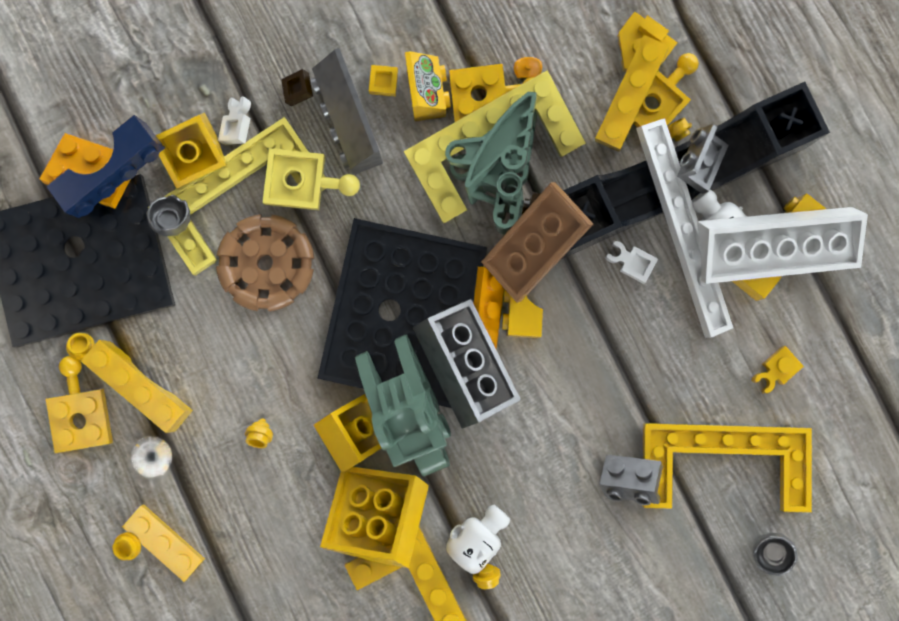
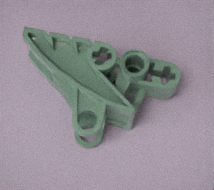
M527 92L514 102L500 117L494 127L484 136L454 140L449 143L445 150L452 176L457 180L465 181L469 203L473 205L478 200L494 205L493 221L497 232L501 235H505L521 217L524 204L522 186L528 179L538 115L535 110L537 92ZM456 147H462L466 150V154L458 155L454 158L450 156L451 151ZM455 166L468 171L464 174H459L455 171ZM515 173L523 174V176L520 177V176H518V175L515 174ZM488 191L492 194H495L496 198L486 195L485 193ZM506 212L510 213V219L507 224H503L502 220L505 219Z
M406 334L395 339L404 374L382 383L368 351L357 355L355 360L372 412L373 429L381 448L387 451L393 467L414 459L422 476H427L450 466L444 447L447 446L445 439L451 437V431L445 416L442 413L438 414L440 411L438 401Z

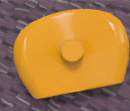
M534 57L520 58L514 63V73L518 79L536 77L542 72V62Z

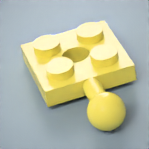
M269 148L262 203L264 205L319 210L322 188L339 189L343 195L353 196L359 191L360 182L352 174L343 175L340 179L323 177L324 154ZM291 173L301 174L302 180L299 185L289 186L287 184V177Z

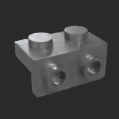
M714 124L698 128L692 134L690 139L691 145L680 161L681 168L677 175L678 178L702 194L709 192L728 148V144L714 135L717 130V126Z
M606 455L599 485L604 495L613 501L625 499L635 501L641 505L659 504L658 488L663 469L662 462Z

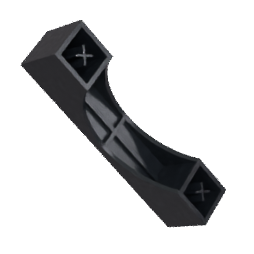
M805 81L753 104L738 115L717 126L714 135L728 144V148L710 190L714 191L800 152L830 133ZM690 140L675 147L679 164L683 156L688 152L691 145ZM647 160L616 172L596 175L563 190L590 219L593 225L561 259L664 213ZM686 183L691 200H693L700 192Z

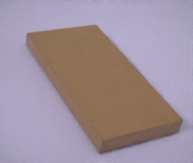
M552 182L481 262L518 303L529 294L588 231L593 223L555 182Z

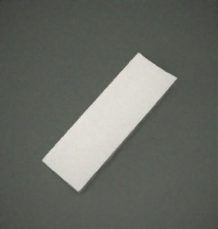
M853 207L697 221L701 248V281L708 284L861 268L868 214Z

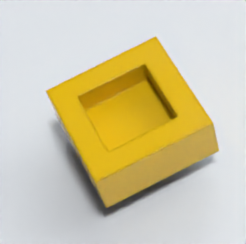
M371 65L369 94L396 97L398 67Z

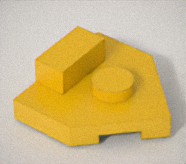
M634 11L617 35L622 56L623 72L627 71L643 35L669 46L663 62L678 42L667 35L668 29L647 15L646 18H643Z

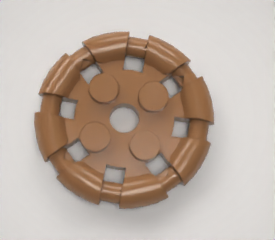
M262 214L253 215L236 223L237 227L232 232H227L224 235L216 255L219 257V266H216L217 276L224 291L229 292L234 297L233 301L253 311H259V309H268L269 312L276 311L294 303L293 299L300 293L303 294L309 286L314 269H311L314 252L306 234H301L297 229V225L292 221L273 214L271 217H262ZM263 228H271V236L263 235ZM246 234L251 240L245 241L242 246L238 240ZM288 236L294 241L289 248L283 242ZM263 256H270L273 260L272 267L266 271L261 270L259 260ZM230 258H238V267H230ZM293 259H301L300 268L293 269ZM242 279L249 284L244 290L237 285ZM288 279L293 285L285 291L281 285ZM260 290L269 291L268 298H260Z

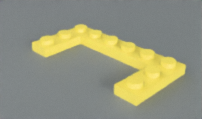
M548 70L403 151L443 223L467 211L441 163L447 159L445 155L447 146L454 140L484 136L494 127L510 106L527 92H537L535 110L560 157L586 144ZM454 148L451 151L450 156H453L454 154L460 152L464 148Z
M283 117L245 144L224 156L227 165L173 190L164 197L173 194L183 201L186 200L191 215L265 166L268 161L269 148L308 152V150L287 119ZM296 172L291 173L292 177L299 185L302 180L301 174ZM191 219L185 231L177 236H167L191 273L195 276L218 261Z

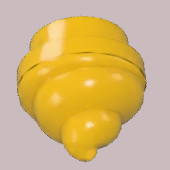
M264 418L247 427L245 441L248 445L255 448H266L268 443L272 441L273 432Z

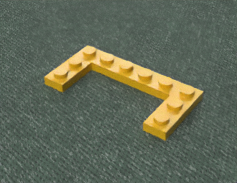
M643 423V459L661 461L663 469L658 488L659 504L650 503V505H642V507L672 509L673 452L780 455V510L783 512L812 513V428Z
M419 526L408 569L434 621H467ZM359 557L344 565L356 590L402 568Z

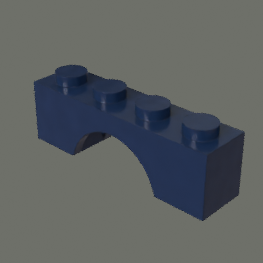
M133 115L112 132L114 139L112 156L108 163L97 172L79 174L67 169L46 186L65 213L77 218L89 214L97 203L102 199L110 197L118 186L124 181L132 179L140 168L157 159L159 153L165 147L147 123Z

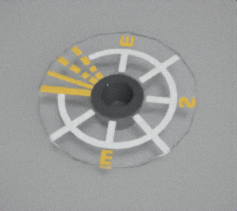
M148 436L142 438L131 451L132 466L138 474L144 477L154 478L160 476L168 470L172 463L171 448L165 440L159 437Z

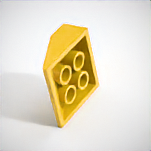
M351 467L343 473L340 472L320 547L383 564L409 568L429 485L416 475Z

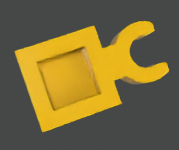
M782 346L762 363L767 371L755 374L751 381L757 383L760 379L764 378L766 386L761 392L769 393L774 389L776 380L780 385H784L804 366L786 346Z

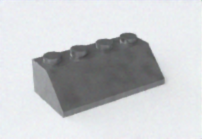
M337 48L312 68L315 78L310 80L316 95L321 93L324 103H321L320 106L325 119L331 118L334 127L330 128L335 144L341 143L344 152L339 154L345 169L350 168L352 174L355 175L381 165L383 161L341 50Z
M471 299L429 317L413 327L462 429L479 423L521 400Z

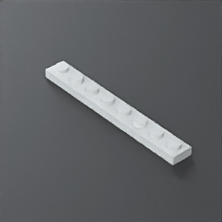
M664 118L638 127L636 130L705 338H711L732 329L733 325L719 282L705 284L701 281V248L697 224L698 218L686 182L677 177L681 167Z

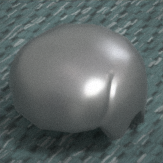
M173 194L156 199L150 204L146 213L150 228L165 237L179 235L186 230L190 222V209L186 200L183 201Z
M771 532L762 535L756 541L753 548V556L757 567L769 575L781 576L791 572L798 560L797 549L794 543L781 533Z

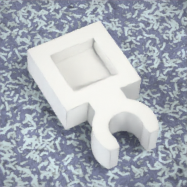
M241 97L240 102L234 98L229 99L228 109L230 112L229 115H225L222 118L218 141L224 145L246 143L251 119L246 114L250 110L251 102L245 97Z
M614 241L612 246L619 250V255L614 257L611 254H607L605 259L611 263H622L620 272L642 284L646 283L658 259L635 246L628 252L621 242Z

